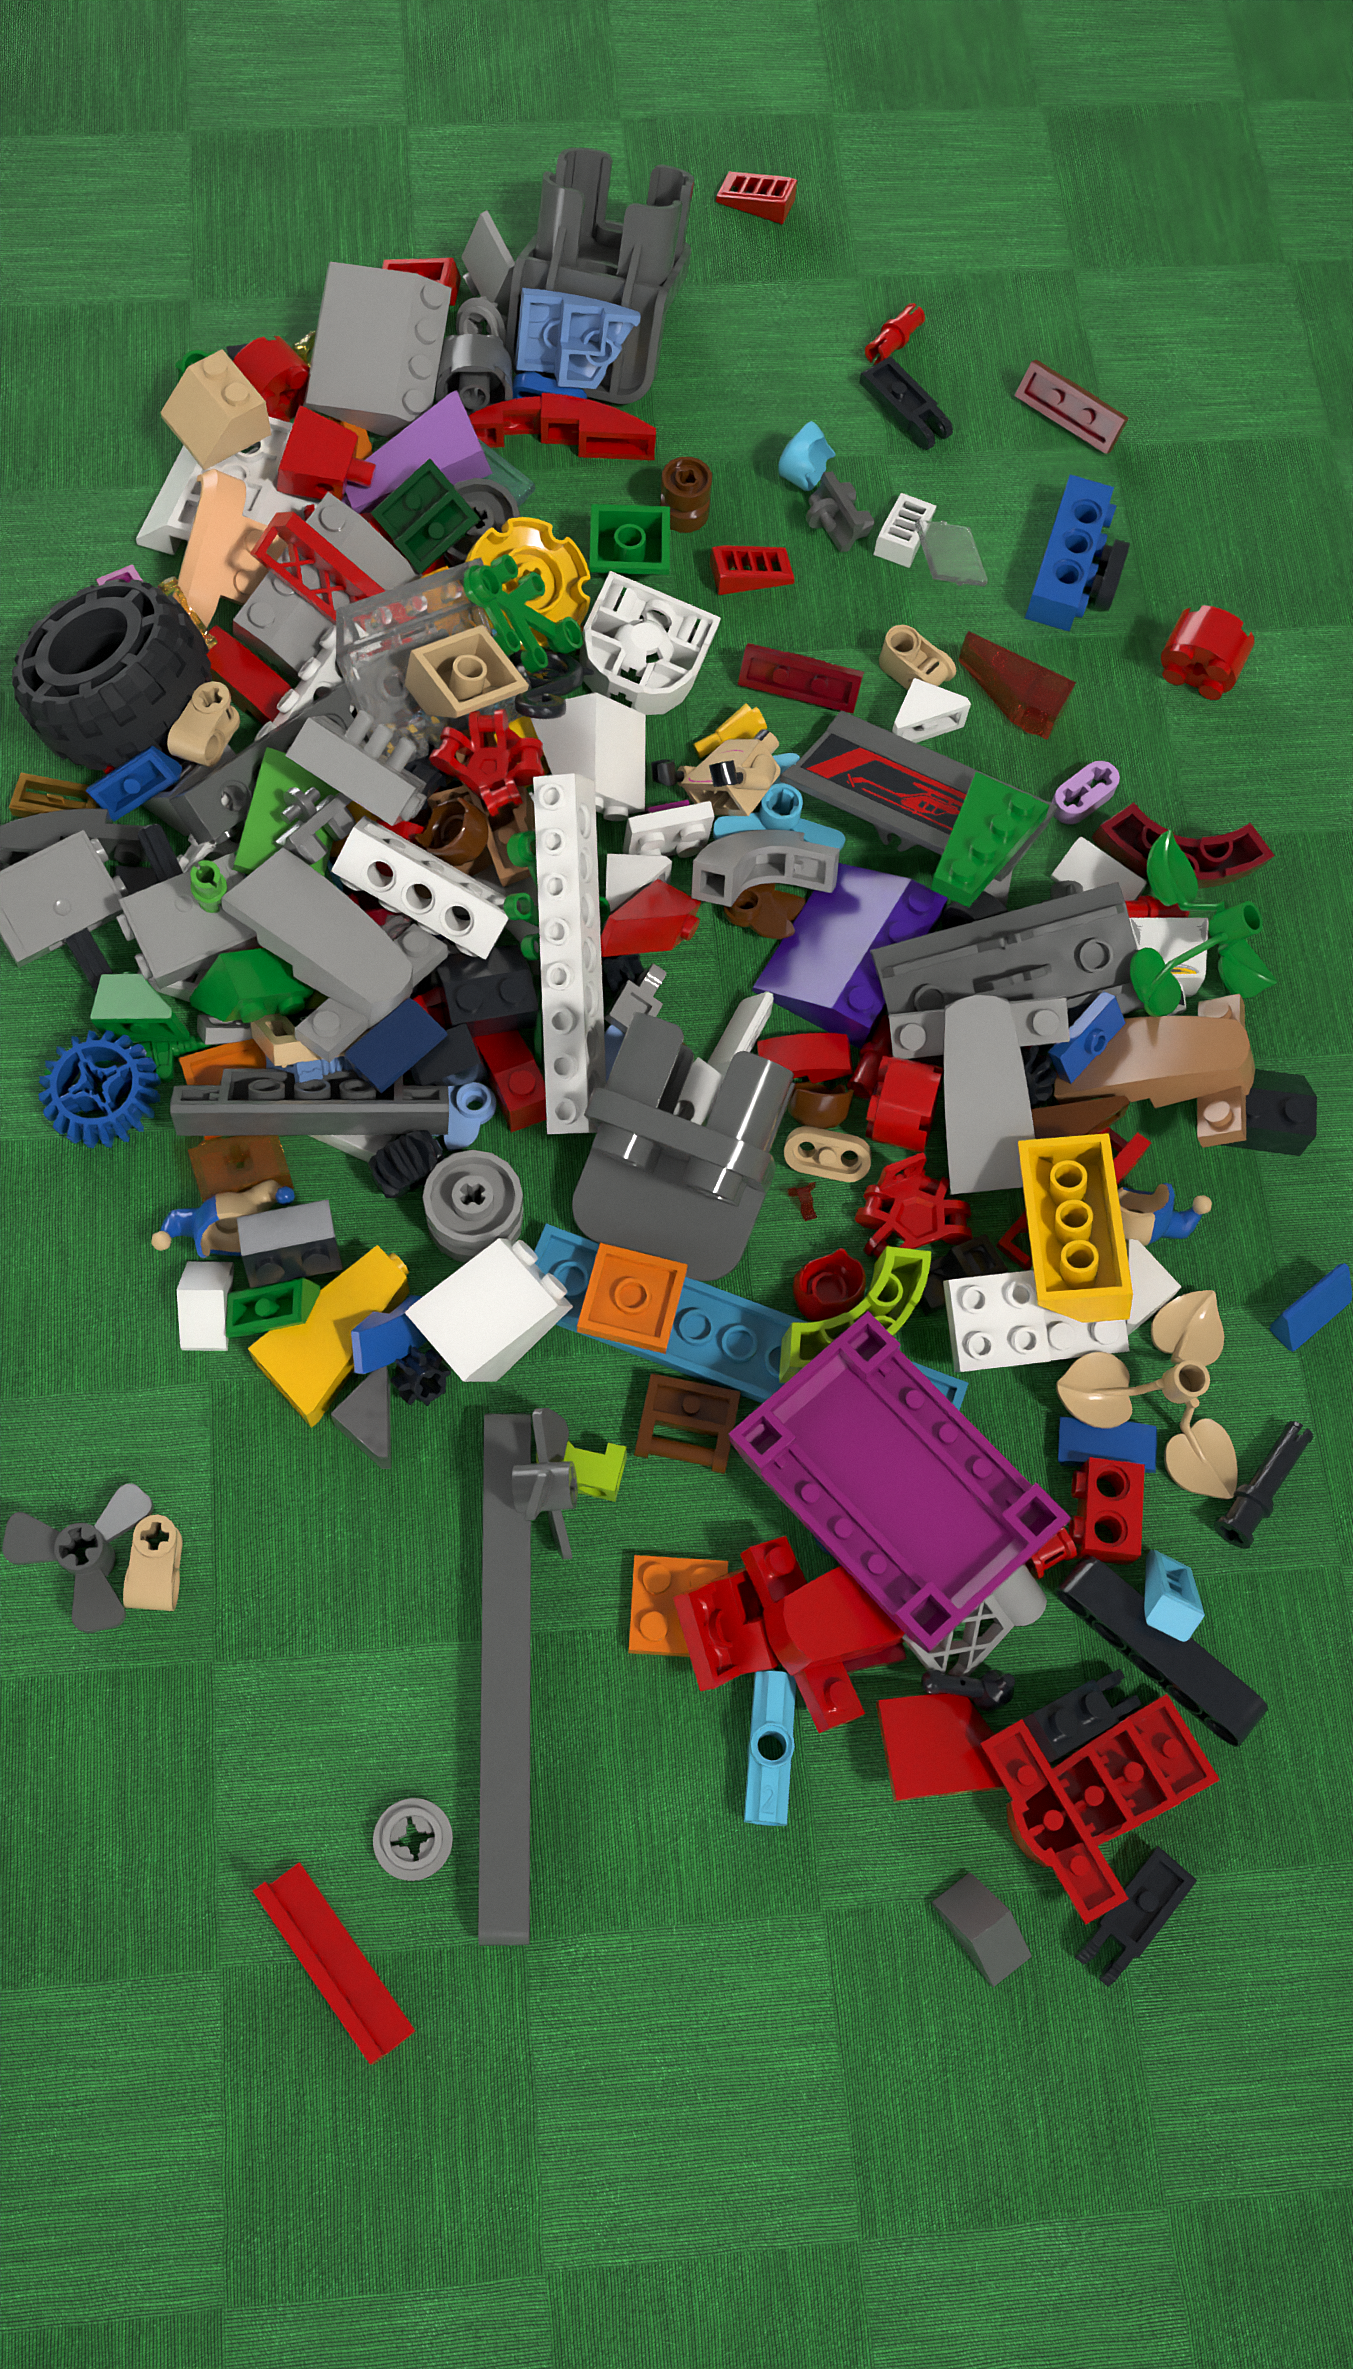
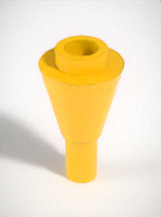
M745 703L715 730V733L694 743L693 748L700 759L712 753L728 739H752L761 729L766 730L767 725L760 710L757 707L751 709Z

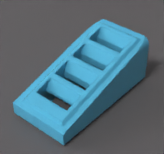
M1150 1550L1146 1556L1144 1612L1148 1625L1182 1642L1187 1641L1205 1616L1190 1567L1156 1550Z

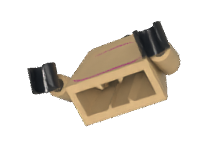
M761 729L752 739H728L724 741L697 767L680 766L676 771L675 760L673 759L652 761V779L654 782L666 786L678 783L679 786L684 788L694 804L710 801L714 815L749 816L780 775V767L771 755L778 748L779 742L771 732Z

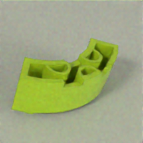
M887 1246L874 1264L870 1288L865 1299L848 1313H843L828 1320L809 1323L792 1322L781 1340L779 1383L788 1382L867 1311L894 1337L909 1318L921 1298L930 1270L931 1251Z

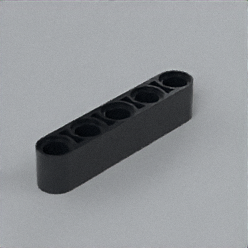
M1088 1554L1083 1555L1055 1589L1057 1597L1068 1609L1216 1736L1229 1745L1240 1747L1268 1711L1267 1704L1254 1690L1190 1637L1187 1641L1182 1642L1148 1625L1144 1612L1145 1598L1099 1559Z

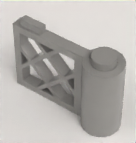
M1024 1564L962 1622H966L962 1640L952 1641V1631L930 1653H927L906 1634L902 1638L927 1670L936 1669L945 1674L948 1656L960 1653L958 1663L948 1674L969 1677L1014 1626H1026L1041 1617L1047 1604L1046 1596ZM992 1618L994 1623L981 1637H977L980 1621Z

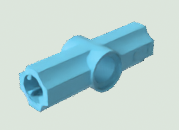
M757 1671L754 1674L750 1740L747 1746L748 1769L744 1822L766 1826L787 1825L791 1757L795 1748L793 1724L796 1681L794 1676L786 1672ZM764 1736H772L778 1739L783 1747L782 1757L772 1761L765 1759L758 1750L759 1739Z

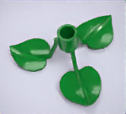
M1173 829L1161 834L1149 852L1147 875L1155 895L1166 906L1177 903L1182 911L1217 913L1209 922V932L1212 938L1170 960L1166 964L1159 952L1153 948H1142L1133 955L1130 963L1132 984L1139 1000L1144 1003L1146 1012L1153 1017L1166 1016L1172 1013L1180 1002L1181 986L1170 971L1216 944L1220 945L1217 949L1221 955L1218 961L1219 974L1232 995L1240 994L1243 1000L1248 999L1278 982L1245 940V938L1260 933L1263 927L1261 913L1254 903L1245 901L1229 907L1227 901L1218 904L1191 903L1197 896L1198 882L1189 860L1175 841Z

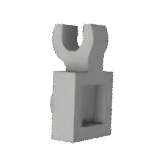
M652 963L648 970L644 968V972L639 974L635 984L630 980L623 983L604 1015V1019L626 1034L634 1012L656 1017L663 1003L653 996L667 972Z

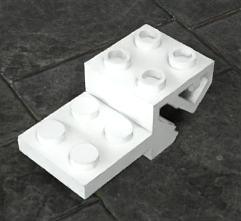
M1033 1270L943 1281L954 1372L1049 1362L1051 1360L1082 1357L1093 1352H1106L1110 1354L1129 1351L1125 1320L1082 1323L1038 1306Z

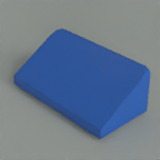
M150 746L87 787L86 792L102 809H108L110 818L115 822L179 781L182 767L177 761L159 749Z
M1345 1263L1337 1265L1270 1325L1271 1328L1269 1330L1289 1351L1293 1352L1351 1302L1352 1287L1349 1267Z

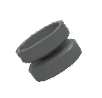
M472 478L460 481L454 485L481 519L443 554L446 563L452 571L463 579L465 573L463 571L464 564L475 542L488 529L494 528L497 532L502 533L501 527L508 519L521 517L517 501L508 489L493 480Z

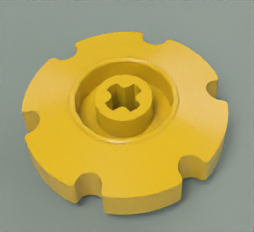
M518 517L508 519L501 527L502 533L497 532L494 528H490L475 542L466 558L464 572L474 565H488L491 567L493 560L507 554L514 559L518 568V576L502 584L504 592H511L518 587V581L521 577L531 572H536L544 582L545 593L524 604L554 623L565 617H571L580 626L587 614L591 600L588 595L583 593L581 586L590 580V572L584 556L570 537L558 540L552 534V524L535 518ZM470 601L467 606L479 626L483 625L488 632L495 629L485 609ZM501 609V611H502V613L504 614V616H505V618H506V620H507V622H508L510 628H512V629L514 630V628H513L511 622L509 621V619H508V617H507L505 611H503V610ZM530 627L538 644L542 648L547 649L549 644L546 636ZM521 643L520 649H521V650H524L525 648H524L523 644Z

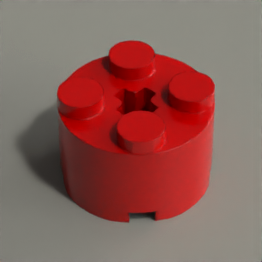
M274 335L276 340L270 341L264 336L257 338L247 344L235 356L233 363L266 401L268 416L290 422V419L296 416L299 406L304 404L310 367L280 336Z
M1201 606L1199 612H1190V607L1181 613L1161 653V663L1164 667L1162 676L1168 683L1173 685L1187 683L1198 688L1199 693L1209 700H1219L1223 693L1230 691L1235 686L1254 647L1255 639L1252 632L1247 636L1241 629L1244 622L1226 610L1213 606Z
M883 1056L877 1081H879L876 1095L872 1094L866 1118L869 1121L865 1137L871 1138L874 1142L921 1153L925 1152V1146H927L938 1104L937 1090H941L944 1068L894 1056L892 1058Z

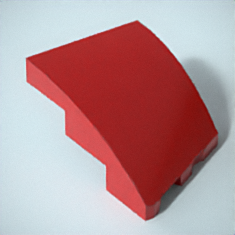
M746 1567L673 1596L700 1691L715 1689L741 1674L768 1670L781 1664L770 1646L764 1625V1608Z
M930 1694L884 1699L876 1702L893 1802L931 1796L942 1797L981 1790L985 1792L1004 1789L1003 1784L979 1745L995 1734L968 1697L951 1694Z

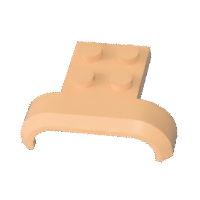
M216 469L208 470L197 476V481L201 483L200 500L178 581L172 595L189 614L201 634L208 627L220 597L244 606L269 572L265 566L250 555L267 525L242 516L246 499L245 482ZM276 535L266 553L277 561L288 545L282 538Z

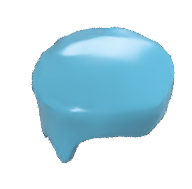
M813 421L808 422L789 441L778 464L779 476L787 479L804 491H810L820 481L823 472L826 471V461L835 456V452L827 444L824 433Z

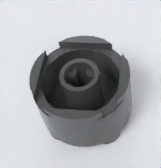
M465 334L446 337L443 340L436 381L437 403L448 394L457 390L469 416L487 406L512 400V361L504 347L503 341L496 335Z

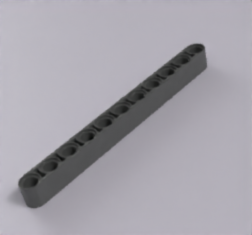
M531 1413L484 1414L479 1946L530 1944L531 1521H525L526 1513H517L512 1493V1473L515 1465L531 1464Z

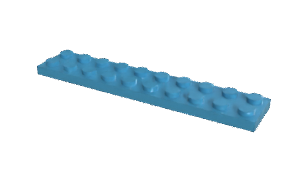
M546 1224L534 1250L538 1257L535 1264L545 1275L547 1273L552 1274L564 1285L567 1290L564 1297L573 1306L555 1325L579 1333L577 1332V1324L599 1243ZM685 1277L666 1354L583 1333L579 1334L720 1388L740 1391L741 1396L763 1404L785 1384L779 1383L782 1337L792 1322H809ZM912 1362L960 1410L969 1383Z

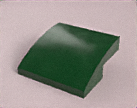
M430 458L371 512L373 517L394 540V544L420 574L425 572L481 520Z

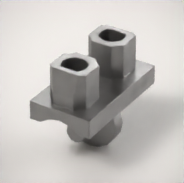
M833 471L823 472L819 488L808 499L811 508L806 514V521L812 528L824 527L839 552H847L851 549L856 539L867 537L874 525V519L869 511L856 510L853 505L856 501V490L850 482L840 483Z
M291 787L283 794L288 807L280 813V816L287 824L291 823L295 818H298L299 821L277 838L273 844L278 850L282 847L288 851L290 850L308 865L316 863L329 850L315 832L323 826L335 842L349 835L357 824L346 807L353 800L340 792L336 796L328 795L318 805L314 806L313 803L321 797L316 788L311 787L304 793L296 787Z

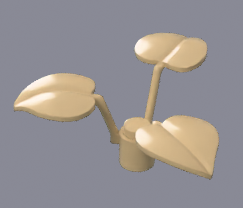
M1203 1290L1179 1296L1164 1305L1154 1316L1151 1324L1152 1342L1158 1350L1172 1354L1171 1363L1175 1365L1168 1369L1161 1379L1136 1387H1128L1130 1375L1125 1364L1112 1354L1093 1352L1076 1360L1056 1382V1392L1064 1407L1075 1418L1095 1428H1113L1128 1421L1132 1415V1404L1129 1396L1162 1390L1164 1396L1171 1402L1177 1404L1185 1403L1186 1408L1180 1422L1183 1434L1171 1437L1164 1450V1463L1169 1476L1178 1486L1195 1494L1225 1500L1234 1497L1238 1470L1235 1450L1229 1435L1220 1424L1212 1419H1201L1190 1427V1420L1194 1409L1200 1404L1197 1397L1205 1393L1210 1384V1375L1205 1366L1214 1363L1219 1358L1224 1346V1331L1217 1308L1215 1291Z

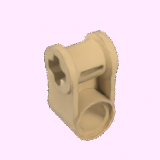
M896 625L887 632L879 657L880 668L907 690H909L914 678L939 687L944 681H950L956 675V667L952 659L945 652L937 649L922 637L914 628L907 625Z
M214 681L206 682L194 691L183 713L170 729L167 746L171 755L207 767H213L219 762L226 745L240 724L239 713L235 707L230 705L231 695L224 684Z
M158 1514L149 1515L142 1519L135 1527L130 1562L124 1581V1608L175 1611L179 1595V1569L183 1540L179 1530L165 1516ZM158 1530H162L167 1536L168 1542H160L158 1550H155L148 1542V1539L156 1538Z

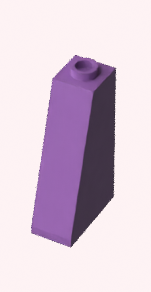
M457 390L444 397L364 460L376 464L371 488L348 481L345 490L347 495L343 496L342 502L358 514L371 513L429 458L434 461L453 486L460 481L472 478L482 479L493 474Z

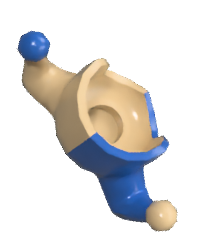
M268 1179L243 1193L225 1192L216 1194L205 1200L201 1207L171 1210L164 1219L160 1231L153 1234L151 1244L155 1249L163 1251L170 1247L171 1238L187 1236L194 1238L197 1254L201 1258L209 1257L210 1253L241 1256L236 1217L266 1212L276 1202L283 1206L292 1204L295 1198L292 1188L282 1186L276 1181Z
M1168 1183L1159 1184L1155 1192L1125 1187L1118 1189L1125 1243L1129 1239L1138 1240L1143 1246H1147L1159 1240L1160 1237L1185 1239L1194 1231L1202 1215L1208 1213L1212 1207L1210 1198L1201 1195L1194 1198L1192 1208L1180 1212L1173 1210L1175 1194L1172 1185Z

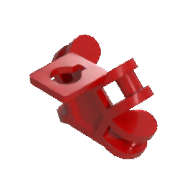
M496 709L493 715H481L479 710L470 712L469 730L471 740L454 728H443L440 734L442 743L439 749L432 751L429 760L442 772L456 777L486 804L491 817L498 815L497 808L513 802L515 807L523 804L516 786L533 785V777L545 774L540 758L543 756L542 741L536 738L519 737L509 728L505 709ZM484 732H496L497 745L484 746ZM456 752L469 756L465 765L454 757Z
M924 1152L884 1167L878 1184L869 1185L866 1188L863 1196L867 1201L864 1207L857 1210L855 1221L865 1228L879 1229L863 1248V1252L869 1257L873 1254L877 1258L880 1257L885 1248L890 1246L886 1240L892 1232H895L904 1241L898 1248L916 1249L939 1239L944 1240L950 1245H960L972 1240V1229L967 1227L966 1220L971 1216L970 1204L961 1200H943L950 1179L942 1176L939 1181L924 1175L926 1169H923L927 1159ZM905 1169L902 1174L895 1176L896 1173ZM892 1206L890 1213L882 1211V1208ZM945 1218L949 1220V1225H945Z

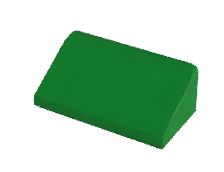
M302 1277L228 1293L226 1337L231 1339L305 1324L320 1294V1285Z

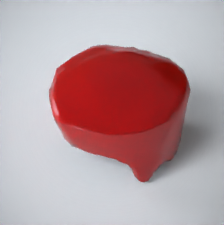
M839 1248L832 1254L805 1264L793 1277V1296L798 1310L814 1322L828 1320L843 1313H848L864 1300L866 1289L865 1270L861 1263L850 1257L843 1248Z

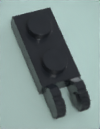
M891 356L861 373L859 383L906 431H910L913 441L920 448L928 450L936 444L933 432L940 439L943 438V440L952 435L953 424L937 407L938 403ZM925 420L928 421L930 428L925 424Z
M1120 1668L1096 1682L1092 1679L1023 1719L1049 1763L1120 1722L1119 1717L1142 1704L1137 1695L1119 1701L1114 1708H1111L1102 1691H1109L1119 1685L1122 1679L1126 1678Z
M1159 1846L1154 1847L1123 1887L1129 1899L1101 1915L1095 1923L1098 1927L1087 1937L1074 1957L1084 1965L1097 1955L1100 1950L1099 1948L1108 1937L1113 1939L1122 1949L1104 1966L1099 1978L1107 1987L1111 1986L1133 1958L1141 1956L1197 1880Z

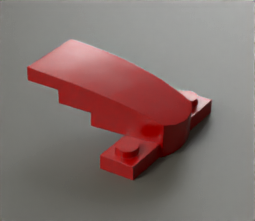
M786 1536L749 1547L740 1554L764 1608V1625L770 1646L782 1666L791 1676H794L818 1733H823L863 1716L865 1712L842 1662L878 1653L889 1646L905 1642L902 1638L905 1633L842 1565L807 1583Z
M1168 1694L1116 1724L1053 1768H1051L1023 1719L979 1744L1011 1798V1801L1006 1805L1007 1823L1015 1843L1027 1858L1042 1868L1049 1866L1052 1868L1084 1924H1088L1129 1899L1098 1845L1140 1826L1142 1823L1179 1805L1182 1801L1220 1780Z

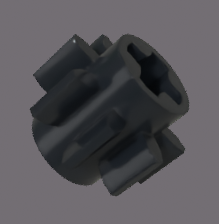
M639 954L601 957L602 987L608 985L613 993L618 992L621 985L628 980L635 984L638 978L637 974L644 972Z
M412 1347L410 1354L395 1360L396 1375L390 1378V1382L399 1390V1396L407 1404L411 1405L418 1398L426 1406H429L431 1401L446 1393V1377L451 1375V1371L442 1363L443 1357L434 1349H429L424 1355L416 1347Z

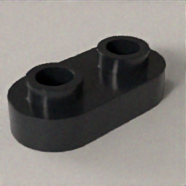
M1115 539L1112 546L1104 545L1098 567L1104 569L1103 575L1096 574L1089 593V597L1095 599L1093 607L1109 611L1130 546L1129 542Z

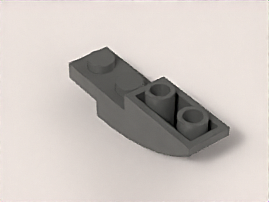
M108 809L60 810L14 820L0 826V871L82 830L85 831L89 840L95 837L99 840L109 860H118L126 864H135L139 861L149 862L138 839V832L145 826L113 824Z

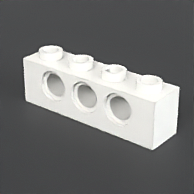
M363 816L353 827L331 872L340 876L341 882L347 887L356 891L364 890L378 898L379 903L384 908L395 913L403 912L417 920L418 926L426 932L445 936L455 942L456 947L461 952L472 957L480 956L486 960L509 920L504 912V901L507 897L366 816ZM381 861L388 864L393 871V877L382 875L376 868V862ZM414 884H423L428 887L432 898L425 899L420 897L414 889ZM461 906L469 912L471 920L465 921L457 918L453 913L452 907Z

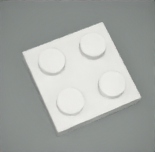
M708 801L628 818L622 849L623 854L672 856L678 854L679 857L685 858L700 853L707 846L715 817L711 802Z

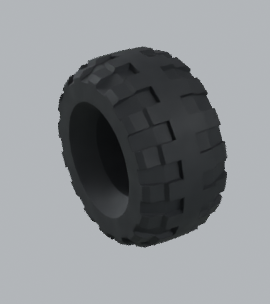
M124 579L106 581L105 584L95 587L91 585L81 589L70 599L60 601L50 609L51 612L44 619L38 620L30 629L28 639L20 645L14 660L17 664L12 670L14 698L20 705L18 709L25 720L55 755L63 760L68 759L76 765H84L88 769L106 770L107 766L118 768L150 746H154L162 751V747L168 743V736L172 725L183 713L194 691L200 685L212 681L210 673L211 662L206 655L210 650L189 614L172 595L167 596L162 589L155 588L150 583L140 580H131L130 583H127Z

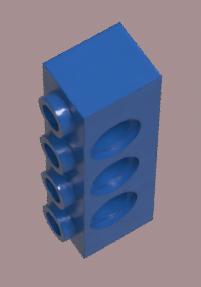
M1069 475L1024 619L1070 631L1074 617H1083L1090 596L1084 594L1083 589L1084 586L1092 587L1099 566L1092 563L1093 556L1101 557L1108 536L1101 533L1102 526L1110 527L1116 505L1110 503L1114 487Z

